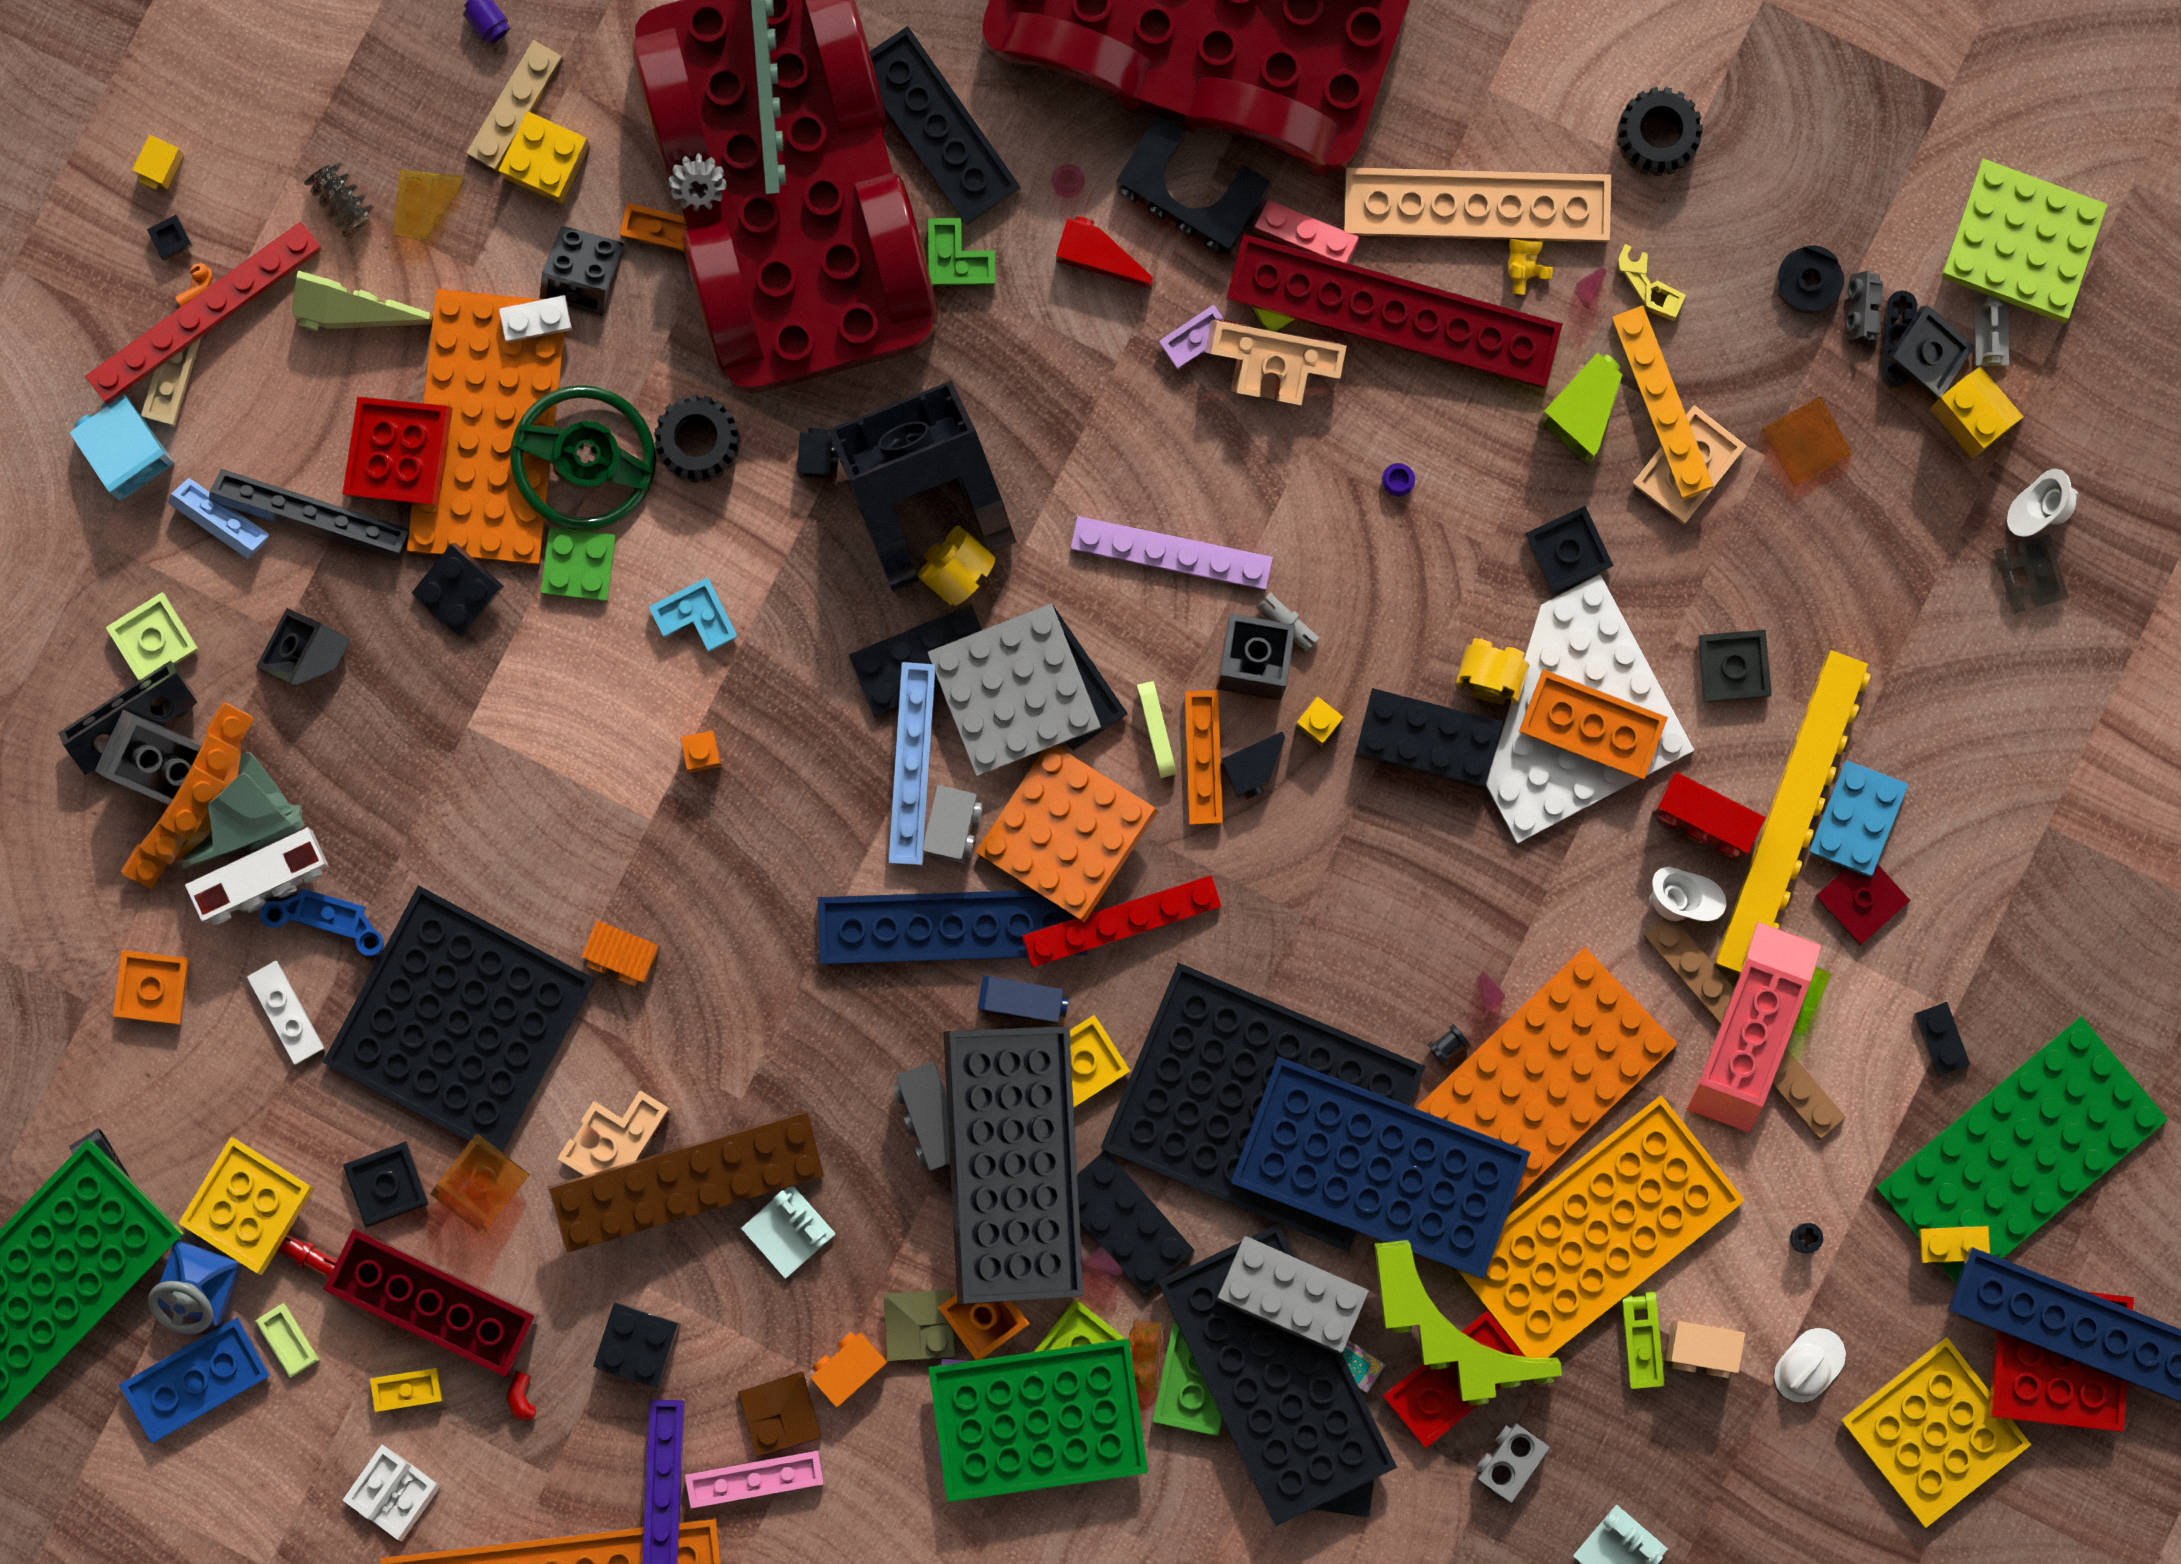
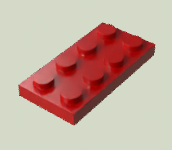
M1488 1310L1461 1331L1484 1346L1505 1354L1525 1357ZM1456 1361L1450 1362L1451 1366L1443 1369H1431L1430 1364L1424 1365V1363H1421L1382 1395L1425 1448L1478 1406L1469 1405L1468 1401H1462L1460 1397ZM1500 1383L1495 1384V1390L1497 1391L1501 1387Z

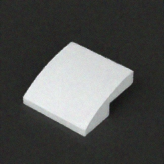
M381 1444L343 1501L365 1518L375 1522L394 1538L403 1541L441 1485Z

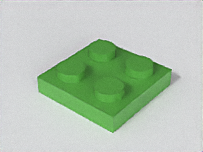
M549 527L541 593L544 595L608 602L616 535Z

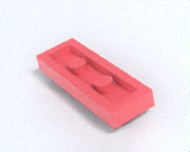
M1270 200L1267 201L1254 227V233L1285 246L1349 263L1359 243L1358 236Z

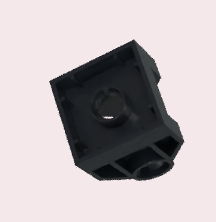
M952 380L828 429L892 592L920 581L900 530V521L893 503L957 478L962 494L968 500L989 552L1017 543L979 437Z

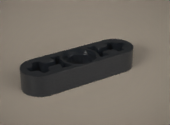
M1904 290L1893 293L1887 300L1885 307L1881 378L1887 386L1892 388L1902 387L1910 380L1907 375H1901L1898 380H1894L1893 374L1888 373V369H1892L1894 364L1887 359L1888 352L1891 353L1894 348L1890 342V334L1896 330L1904 332L1908 325L1903 323L1891 325V320L1897 321L1899 310L1893 308V304H1896L1900 298H1903L1904 303L1910 305V309H1907L1903 314V322H1911L1917 313L1918 304L1915 296Z

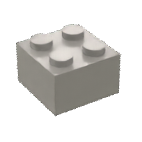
M937 785L922 848L924 855L960 864L964 863L965 857L971 858L975 836L970 835L973 824L979 826L983 810L982 803L978 802L977 794Z

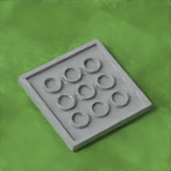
M1052 603L928 652L931 663L935 664V673L976 777L1101 728Z

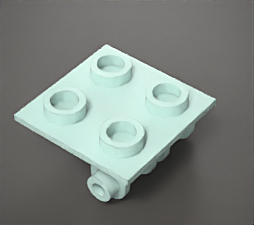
M794 1186L787 1187L784 1191L782 1190L766 1207L741 1228L785 1279L836 1234Z
M1616 1504L1575 1552L1573 1557L1582 1564H1658L1668 1548Z

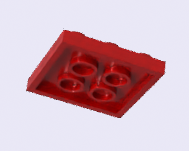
M357 396L342 495L438 506L453 408L446 405Z

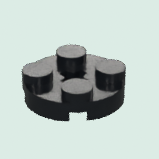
M1816 245L1804 246L1792 251L1784 258L1777 272L1778 294L1790 307L1804 313L1824 311L1837 300L1844 286V273L1838 263V259L1828 249ZM1810 271H1814L1816 273L1815 278L1819 280V285H1812L1810 288L1806 287L1805 281L1801 279L1802 274L1808 275Z

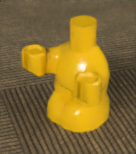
M1509 239L1510 257L1507 263L1508 275L1513 280L1512 294L1525 295L1526 282L1532 277L1537 276L1539 279L1552 280L1553 267L1536 264L1537 255L1542 249L1543 242Z

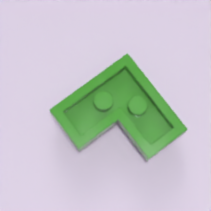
M961 218L928 219L929 273L932 285L995 286V250L962 251Z

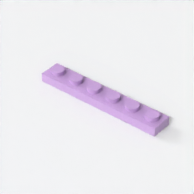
M1077 516L1071 550L1264 591H1266L1273 559L1271 556Z

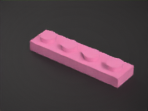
M819 1451L685 1475L690 1508L824 1484Z

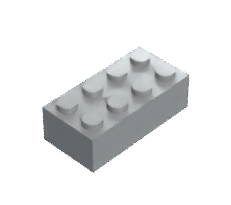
M1244 1236L1216 1300L1318 1346L1341 1354L1369 1290Z

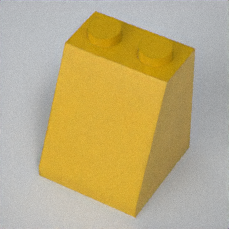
M1982 367L1965 376L1930 408V411L1972 460L2023 418V415Z

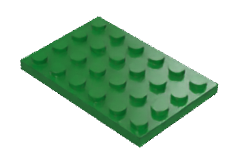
M1129 1338L928 1367L947 1502L1148 1473Z

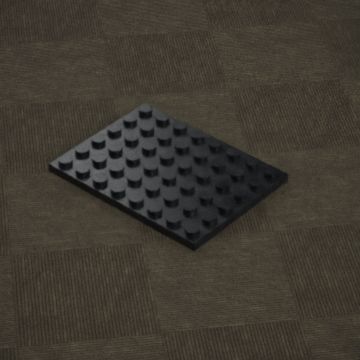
M1178 962L1100 1148L1349 1252L1357 1231L1231 1184L1278 1057L1408 1106L1412 1101L1426 1066Z

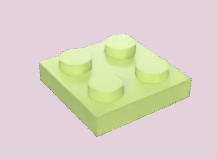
M163 592L106 627L138 680H141L170 660L175 665L199 650Z

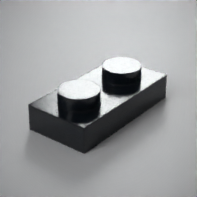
M1948 1002L1914 1013L1937 1076L1971 1065Z

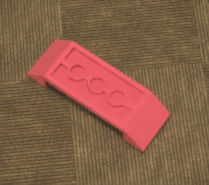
M1757 921L1745 952V962L1701 1078L1698 1077L1686 1108L1687 1110L1750 1133L1764 1106L1811 983L1821 947L1820 944Z

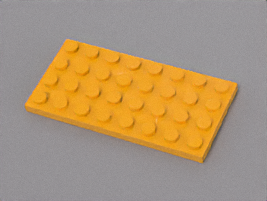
M1660 1095L1507 1216L1484 1279L1459 1269L1456 1270L1525 1357L1548 1358L1745 1200L1664 1097Z

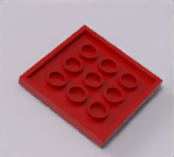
M2088 1292L2133 1310L2134 1297ZM1995 1330L1988 1417L2124 1432L2128 1382Z

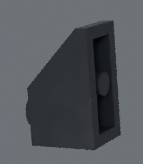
M1283 731L1221 759V763L1237 798L1245 795L1246 800H1249L1265 792L1263 786L1269 783L1285 740Z

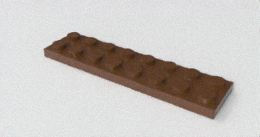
M802 1111L548 1186V1191L564 1250L566 1253L824 1177V1172L808 1112Z

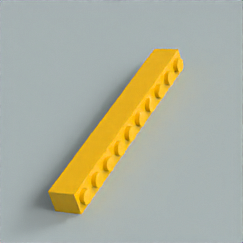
M1832 650L1825 656L1713 964L1717 967L1740 975L1746 959L1745 952L1757 921L1777 929L1779 928V924L1774 921L1778 910L1784 911L1791 893L1786 891L1790 878L1796 880L1800 871L1802 861L1797 860L1801 847L1807 849L1814 830L1809 829L1812 817H1819L1825 799L1821 798L1820 795L1824 785L1830 786L1835 775L1836 767L1831 766L1835 754L1841 755L1846 745L1848 736L1843 735L1847 722L1853 724L1859 709V705L1854 704L1858 691L1864 693L1871 674L1866 673L1868 664Z

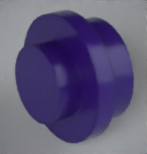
M1402 463L1390 465L1385 469L1382 476L1383 488L1388 494L1396 497L1405 496L1410 493L1415 484L1414 472L1409 466Z

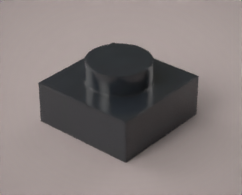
M177 215L147 229L163 261L193 246Z

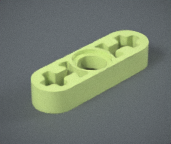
M1154 681L1138 684L1137 688L1160 778L1176 775L1175 763Z

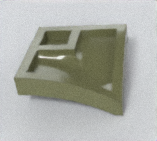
M951 1290L883 1294L887 1361L955 1357L954 1329L938 1309L939 1306L952 1297Z

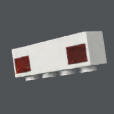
M307 827L200 877L185 886L201 921L205 923L212 922L213 926L232 918L230 914L232 911L238 909L253 913L260 910L266 904V900L278 896L279 899H283L298 891L296 886L303 883L302 879L307 883L323 875L322 869L329 867L313 831Z

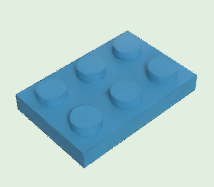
M1846 760L1810 847L1809 854L1872 878L1909 784Z

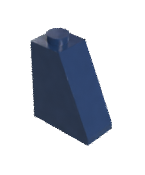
M983 975L978 1010L979 1012L1059 1024V1017H1066L1069 998L1063 997V989Z

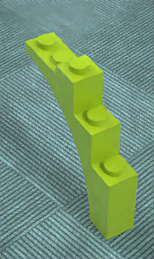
M1408 1240L1374 1244L1385 1328H1392V1333H1403L1412 1331V1326L1418 1325L1421 1359L1424 1365L1430 1364L1431 1369L1448 1368L1451 1366L1450 1362L1456 1361L1459 1394L1462 1401H1468L1469 1405L1489 1403L1488 1398L1496 1397L1495 1384L1500 1383L1501 1388L1520 1386V1381L1534 1379L1535 1384L1554 1382L1555 1376H1562L1561 1362L1557 1357L1528 1358L1505 1354L1476 1342L1451 1324L1438 1311L1426 1294L1416 1271L1411 1244Z

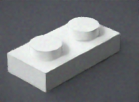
M565 295L499 309L507 343L572 330Z

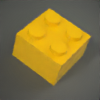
M526 111L499 168V172L504 179L563 205L589 150L590 144L586 137Z

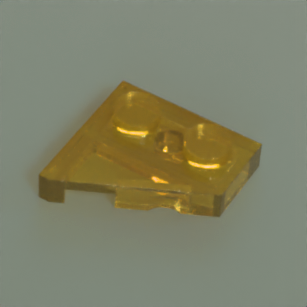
M400 170L393 236L428 240L463 186L464 176Z

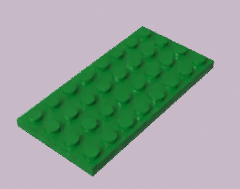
M2080 1016L1875 1188L1919 1241V1229L1988 1226L1990 1254L2003 1259L2169 1119L2085 1019ZM1964 1261L1937 1262L1953 1282L1957 1284Z
M91 1139L86 1140L0 1229V1424L173 1247V1244L179 1241L185 1234Z

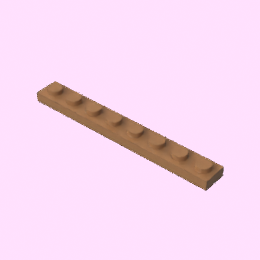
M1663 918L1644 937L1721 1025L1734 987L1677 921ZM1785 1048L1772 1085L1812 1132L1821 1139L1846 1116L1788 1049Z

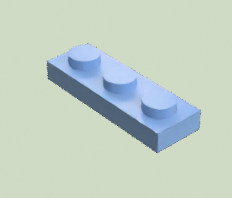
M190 478L170 495L167 502L247 559L252 557L266 543L270 535L233 508L209 501V491Z

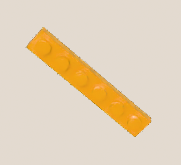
M1642 305L1613 316V323L1682 500L1714 489L1644 306Z

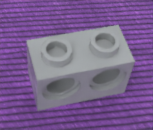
M1516 1423L1511 1428L1507 1425L1504 1426L1495 1440L1499 1446L1491 1456L1486 1453L1476 1467V1470L1480 1472L1476 1479L1511 1503L1550 1448ZM1518 1437H1524L1529 1443L1528 1452L1521 1457L1515 1456L1511 1451V1443ZM1498 1465H1505L1510 1472V1477L1504 1484H1496L1491 1477L1492 1470Z

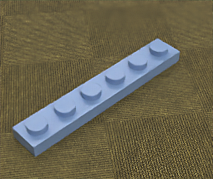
M902 662L889 863L922 865L935 664Z

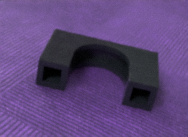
M1157 113L1116 180V187L1120 189L1118 193L1132 203H1136L1137 200L1148 206L1147 211L1158 219L1164 220L1167 217L1177 223L1175 228L1189 237L1195 234L1204 239V246L1217 254H1221L1222 251L1230 254L1270 189L1271 181L1242 165L1225 194L1216 203L1204 208H1190L1178 203L1167 191L1164 174L1168 164L1183 142L1186 130Z

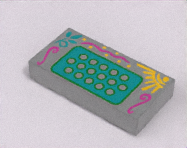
M1347 1340L1342 1355L1358 1387L1368 1393L1385 1367V1364L1350 1340Z

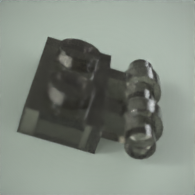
M2050 534L2017 543L2016 548L2019 557L2010 559L2006 547L1994 550L1997 563L1994 564L1996 572L2001 574L2006 590L2003 595L2006 603H2010L2013 615L2026 611L2022 600L2024 597L2031 596L2035 608L2069 598ZM2022 567L2028 585L2019 588L2013 570Z

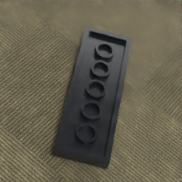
M908 26L870 51L885 111L966 226L1021 189L1016 179Z

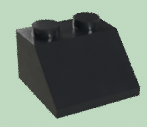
M1229 614L1216 689L1281 701L1287 687L1295 625Z

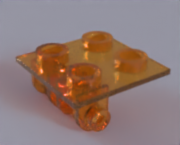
M1134 1320L1133 1327L1130 1329L1129 1341L1137 1389L1157 1391L1158 1384H1160V1363L1162 1364L1160 1357L1161 1353H1163L1161 1347L1164 1344V1323Z

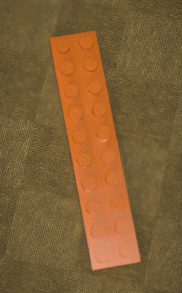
M717 1519L680 1523L678 1564H721ZM644 1527L380 1558V1564H643Z

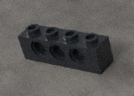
M170 660L64 728L58 734L67 752L83 774L86 775L91 771H95L123 710L164 727L165 723L176 716L181 717L187 714L193 708V705L198 702L191 687ZM157 698H165V701L161 705H151L153 700ZM101 734L109 735L103 742L94 741Z

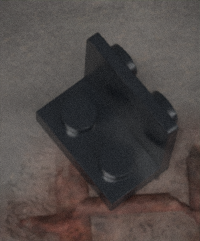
M561 226L542 271L539 298L549 299L565 295L569 307L603 316L607 307L609 284L623 252L624 243Z

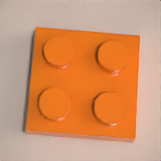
M121 950L113 1017L181 1025L190 958Z

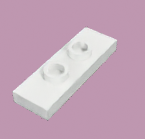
M274 961L247 976L294 1065L325 1049L278 961Z

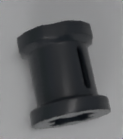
M1454 1024L1449 1026L1450 1031L1436 1042L1430 1041L1427 1044L1428 1048L1444 1067H1447L1449 1060L1460 1051L1471 1048L1470 1043Z
M1812 1223L1799 1224L1790 1233L1791 1245L1794 1246L1797 1252L1801 1253L1817 1251L1822 1246L1824 1240L1821 1229ZM1806 1228L1809 1229V1235L1814 1236L1815 1239L1814 1242L1808 1243L1807 1248L1804 1247V1242L1798 1238L1799 1234L1806 1232Z

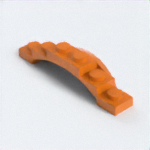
M225 701L221 703L206 728L207 734L184 782L151 832L141 844L137 843L121 870L123 875L153 889L167 864L172 865L174 861L188 854L210 833L212 829L208 804L238 775L241 740L254 720L252 715Z

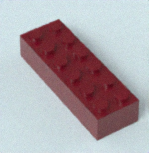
M352 1229L323 1289L504 1377H510L539 1315L359 1229Z

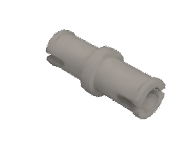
M1270 592L1264 600L1273 609L1264 601L1256 608L1263 612L1271 621L1295 625L1293 641L1306 653L1312 645L1303 636L1312 644L1319 639V636L1297 618L1299 614L1295 610L1291 612Z

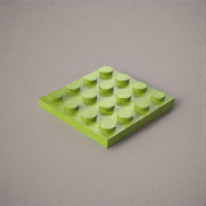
M1983 158L1976 173L1940 278L2066 324L2108 204Z

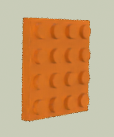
M1054 746L1041 752L975 852L1068 913L1085 922L1158 813V810L1063 749Z

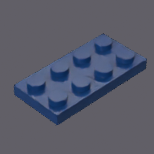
M236 1317L119 1384L150 1442L155 1443L267 1379L271 1374L239 1317Z

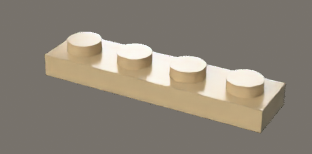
M535 40L532 41L467 150L468 156L497 171L526 111L532 112L563 59L561 55Z

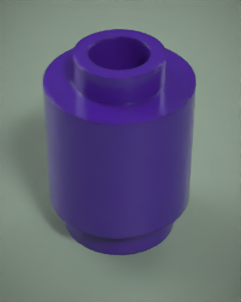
M468 0L464 4L466 10L463 12V16L482 40H487L489 44H494L510 31L511 28L507 24V17L493 0Z

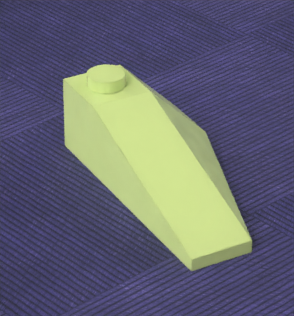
M301 271L297 273L292 316L299 320L298 325L300 327L317 331L318 327L337 329L432 325L433 316L429 312L393 300H386L385 303L379 302L378 297L363 290H354L353 294L347 292V288L341 286V283Z

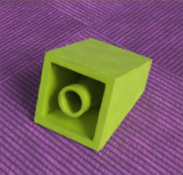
M1598 352L1544 410L1539 420L1588 465L1593 461L1599 450L1623 375L1618 371L1621 368L1620 365L1607 354L1603 357Z

